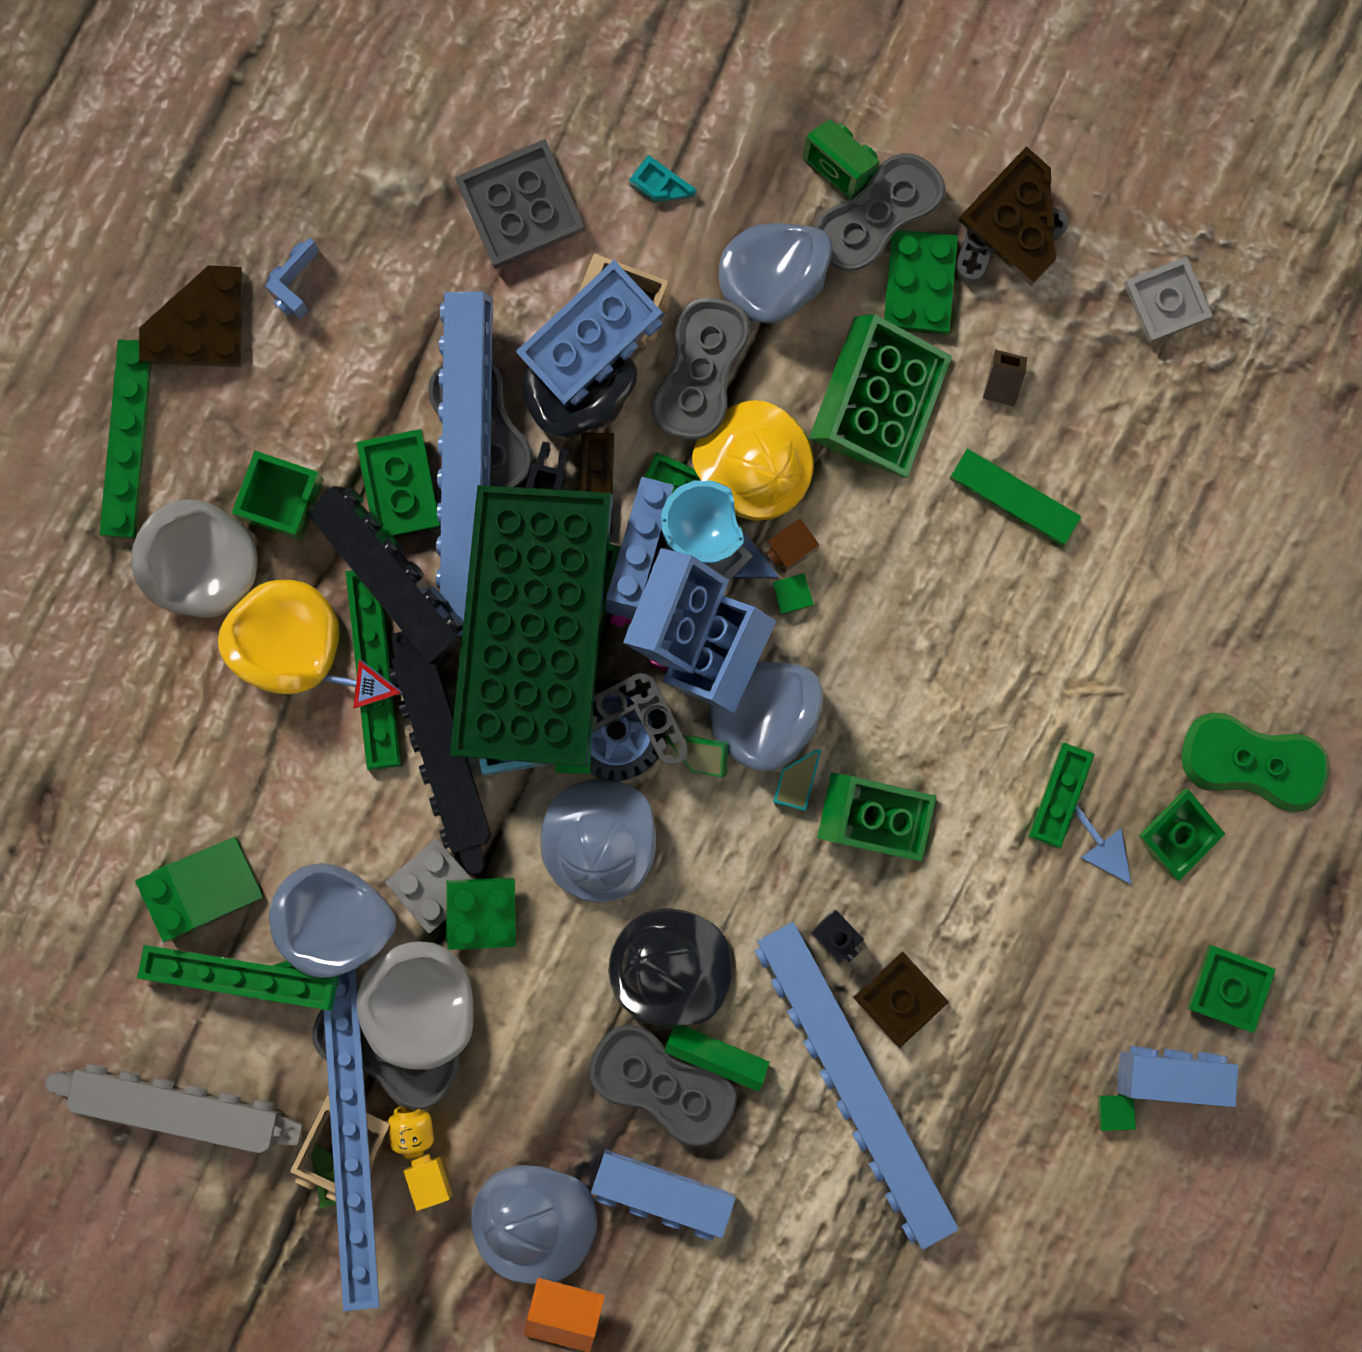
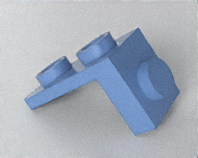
M308 238L304 243H298L292 249L289 255L290 259L282 267H276L267 278L268 283L265 285L269 293L276 299L273 304L287 317L292 313L299 320L309 310L304 302L289 290L287 286L319 252L316 243L311 238Z

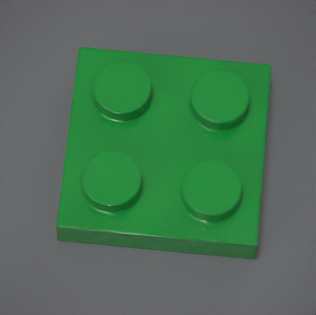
M514 877L446 880V945L448 950L516 947Z
M1208 945L1186 1009L1254 1033L1276 969L1219 947Z

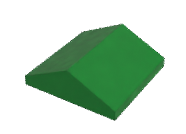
M1185 788L1139 835V838L1148 853L1172 877L1180 881L1225 835V832L1192 792Z

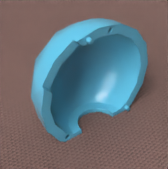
M692 481L679 486L667 498L661 512L662 532L667 545L673 551L692 555L706 565H713L728 559L744 542L741 527L739 528L736 521L732 490L714 481Z

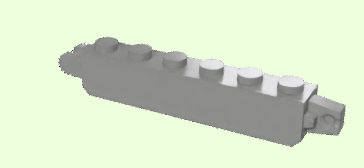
M87 1063L86 1068L74 1070V1073L65 1071L49 1074L45 1080V1089H48V1092L51 1091L57 1095L68 1097L67 1106L70 1111L85 1116L255 1153H262L275 1144L297 1146L302 1137L304 1124L282 1116V1111L273 1109L274 1103L255 1099L253 1104L240 1102L241 1096L221 1092L220 1097L207 1094L208 1089L204 1087L187 1085L186 1090L173 1087L174 1081L168 1079L154 1078L153 1082L140 1080L141 1074L121 1070L119 1075L107 1073L108 1067Z

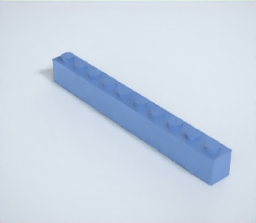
M483 291L444 292V302L440 305V318L444 323V336H441L439 340V349L443 356V369L439 372V385L443 389V402L439 404L438 408L439 420L442 422V436H439L438 452L442 456V469H439L437 475L438 487L441 489V502L437 506V518L441 523V536H438L436 542L437 554L440 556V569L436 573V585L445 598L443 604L450 612L459 615L463 621L477 485L490 486L493 298Z
M790 922L757 940L760 948L754 951L763 968L771 967L776 977L771 980L780 999L784 996L787 997L792 1007L787 1013L796 1029L801 1026L803 1027L808 1037L803 1043L812 1060L819 1057L825 1068L819 1073L828 1090L835 1087L841 1100L835 1103L844 1120L846 1121L851 1118L855 1124L857 1131L853 1132L852 1135L860 1150L868 1149L874 1161L869 1163V1167L878 1182L882 1180L886 1182L890 1192L885 1194L894 1213L901 1210L907 1222L901 1226L910 1243L918 1242L923 1250L958 1231L959 1229L795 923Z

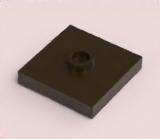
M903 951L852 997L899 1049L949 1003L944 995Z

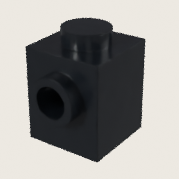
M833 909L809 932L838 963L843 959L849 963L863 949L859 944L864 938L836 909Z

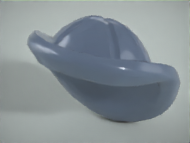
M768 223L758 224L746 229L731 240L723 250L720 258L719 283L724 298L740 306L746 312L749 320L769 324L786 320L822 291L826 271L832 256L831 239L823 230L805 225Z
M757 662L734 713L711 705L710 723L714 738L717 741L728 742V755L749 769L773 771L785 766L800 753L817 732L818 719L823 703V690L820 680L813 671L800 665L783 662Z
M597 779L575 784L563 790L555 797L546 812L540 835L543 863L554 882L576 898L597 903L622 899L642 885L654 862L656 832L651 807L641 792L622 782Z
M318 863L299 868L279 885L271 902L269 924L274 944L281 955L300 972L309 976L323 978L349 972L377 955L393 935L396 927V917L382 896L362 878L342 867Z
M528 1165L509 1167L489 1177L480 1188L474 1200L471 1218L474 1241L483 1260L501 1277L525 1285H536L538 1278L556 1282L572 1274L587 1256L597 1231L598 1222L594 1199L589 1189L581 1181L549 1168Z

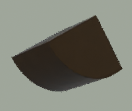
M995 349L984 388L983 399L1015 407L1026 374L1027 357Z

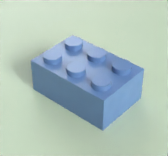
M661 548L623 643L661 666L692 674L729 580L692 555Z
M723 596L693 673L690 674L668 668L663 682L688 696L734 713L776 620L754 606Z
M1130 1046V1052L1120 1051L1117 1093L1135 1099L1236 1107L1238 1065L1227 1062L1228 1056L1217 1053L1198 1052V1058H1193V1053L1183 1050L1164 1049V1055H1158V1050L1149 1047Z

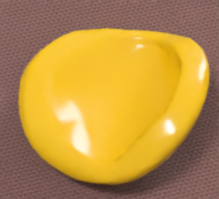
M758 400L742 402L726 409L725 417L720 426L707 437L697 439L692 455L693 467L701 481H714L729 487L732 490L735 502V515L753 521L774 519L794 508L804 497L810 486L814 470L811 443L802 426L783 409L769 402Z
M295 580L268 581L252 589L226 616L218 634L219 652L228 668L248 684L276 694L301 693L317 686L330 671L339 642V623L330 603L311 585Z

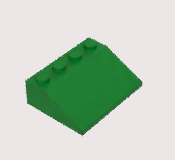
M875 314L854 317L809 439L841 455L900 477L908 478L952 356Z

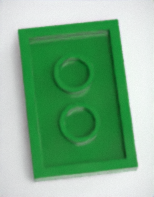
M897 230L891 236L883 319L905 331L948 335L952 308L957 235Z
M417 429L356 442L369 512L375 514L384 525L382 530L386 535L394 538L441 528V523L437 518L438 505L423 430Z

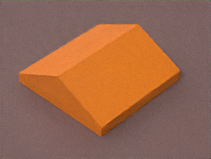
M538 1278L526 1321L524 1336L590 1352L605 1295Z

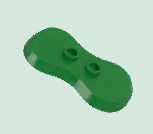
M1208 713L1197 718L1188 729L1182 747L1183 770L1187 777L1199 787L1214 791L1230 789L1251 791L1285 811L1301 812L1315 806L1324 794L1329 778L1328 754L1316 740L1302 734H1262L1250 729L1238 719L1225 713Z

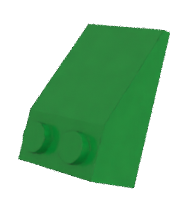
M831 772L817 838L922 862L936 796Z
M236 837L170 863L135 880L163 943L173 942L264 898Z

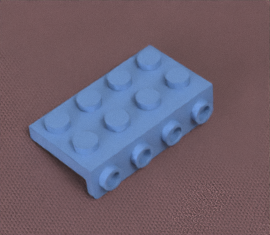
M613 260L516 352L559 398L564 406L567 407L571 403L576 406L589 394L587 388L595 380L601 383L614 371L611 365L620 357L626 360L638 349L639 346L636 342L645 334L650 337L662 327L664 323L661 319L665 315L622 267Z

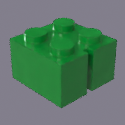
M254 450L232 514L240 521L302 541L310 517L306 514L309 511L307 506L313 507L316 504L324 478L315 470Z

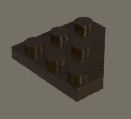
M1026 146L964 211L958 221L1030 286H1033L1055 262L1056 251L1053 237L1054 214L1053 200H1051V167Z
M208 265L139 327V363L241 367L242 267Z

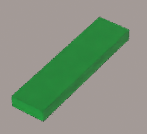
M968 448L949 479L1062 546L1066 544L1082 517Z

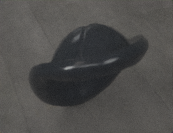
M620 357L611 365L614 371L604 381L598 383L595 380L587 388L589 394L583 401L576 406L571 403L567 407L561 403L559 398L527 365L522 381V394L525 405L536 424L543 431L555 437L568 438L582 434L589 429L602 428L616 420L624 401L636 385L637 368L634 361L629 357L626 360Z
M673 908L655 909L629 922L618 935L612 947L608 967L610 985L619 1004L639 1020L664 1027L696 1025L710 1019L722 1006L731 986L733 975L731 952L721 930L715 924L697 914Z

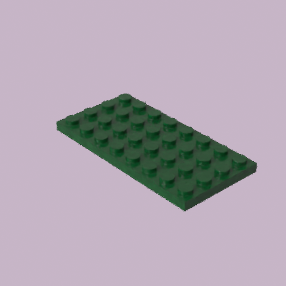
M477 485L450 756L588 767L613 495L611 493Z

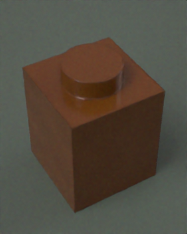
M799 518L767 540L766 547L768 551L765 554L776 569L781 566L786 573L816 552L819 548V543L801 518Z

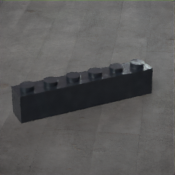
M332 486L306 514L429 664H444L461 647L462 618L447 609L443 604L445 602L443 595L436 588L429 587L424 581L423 571L415 563L409 562L402 554L404 549L397 540L386 535L382 530L384 526L382 521L372 512H368L361 504L363 502L362 497L350 487Z

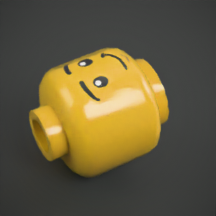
M400 1106L394 1110V1114L387 1120V1123L390 1124L388 1136L391 1150L398 1154H403V1157L406 1159L421 1157L424 1151L430 1148L434 1142L431 1116L425 1110H413Z

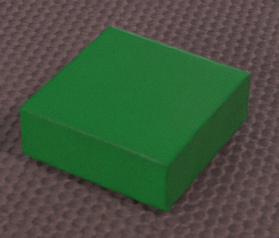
M805 573L772 582L781 615L814 606Z
M1122 1094L1098 1095L1099 1130H1136L1134 1098H1129Z

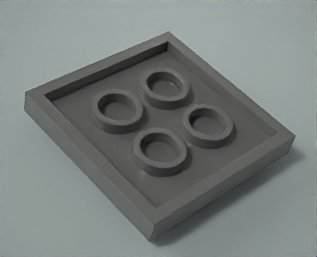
M546 139L455 177L494 269L585 231L582 220Z

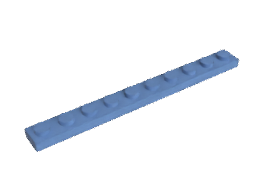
M356 968L337 976L339 980L333 1010H324L343 1311L380 1307L361 1027L357 1014L358 984Z

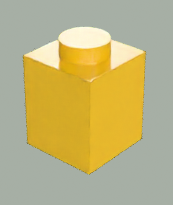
M429 1153L410 1160L411 1166L404 1170V1174L416 1211L451 1199L453 1194L440 1156L431 1159Z

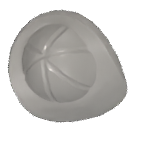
M179 500L168 503L155 511L141 526L133 544L132 571L140 590L151 602L176 614L212 618L232 610L249 593L254 584L257 571V551L254 540L248 530L223 509L201 500Z
M410 942L388 950L370 965L358 988L357 1014L362 1032L372 1050L381 1059L394 1066L405 1069H432L452 1060L466 1047L473 1030V992L468 973L459 959L450 950L434 943Z

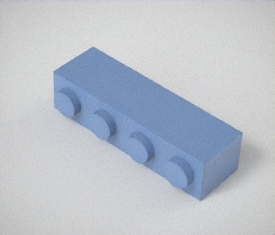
M641 477L607 594L606 613L633 619L640 602V597L652 572L663 533L661 512L667 498L673 493L674 485Z
M606 1149L591 1191L592 1194L597 1195L596 1201L615 1207L618 1202L630 1206L629 1212L634 1215L648 1218L650 1213L662 1217L661 1223L666 1226L681 1229V1226L685 1225L694 1228L696 1236L713 1241L714 1236L723 1238L735 1201L734 1193Z

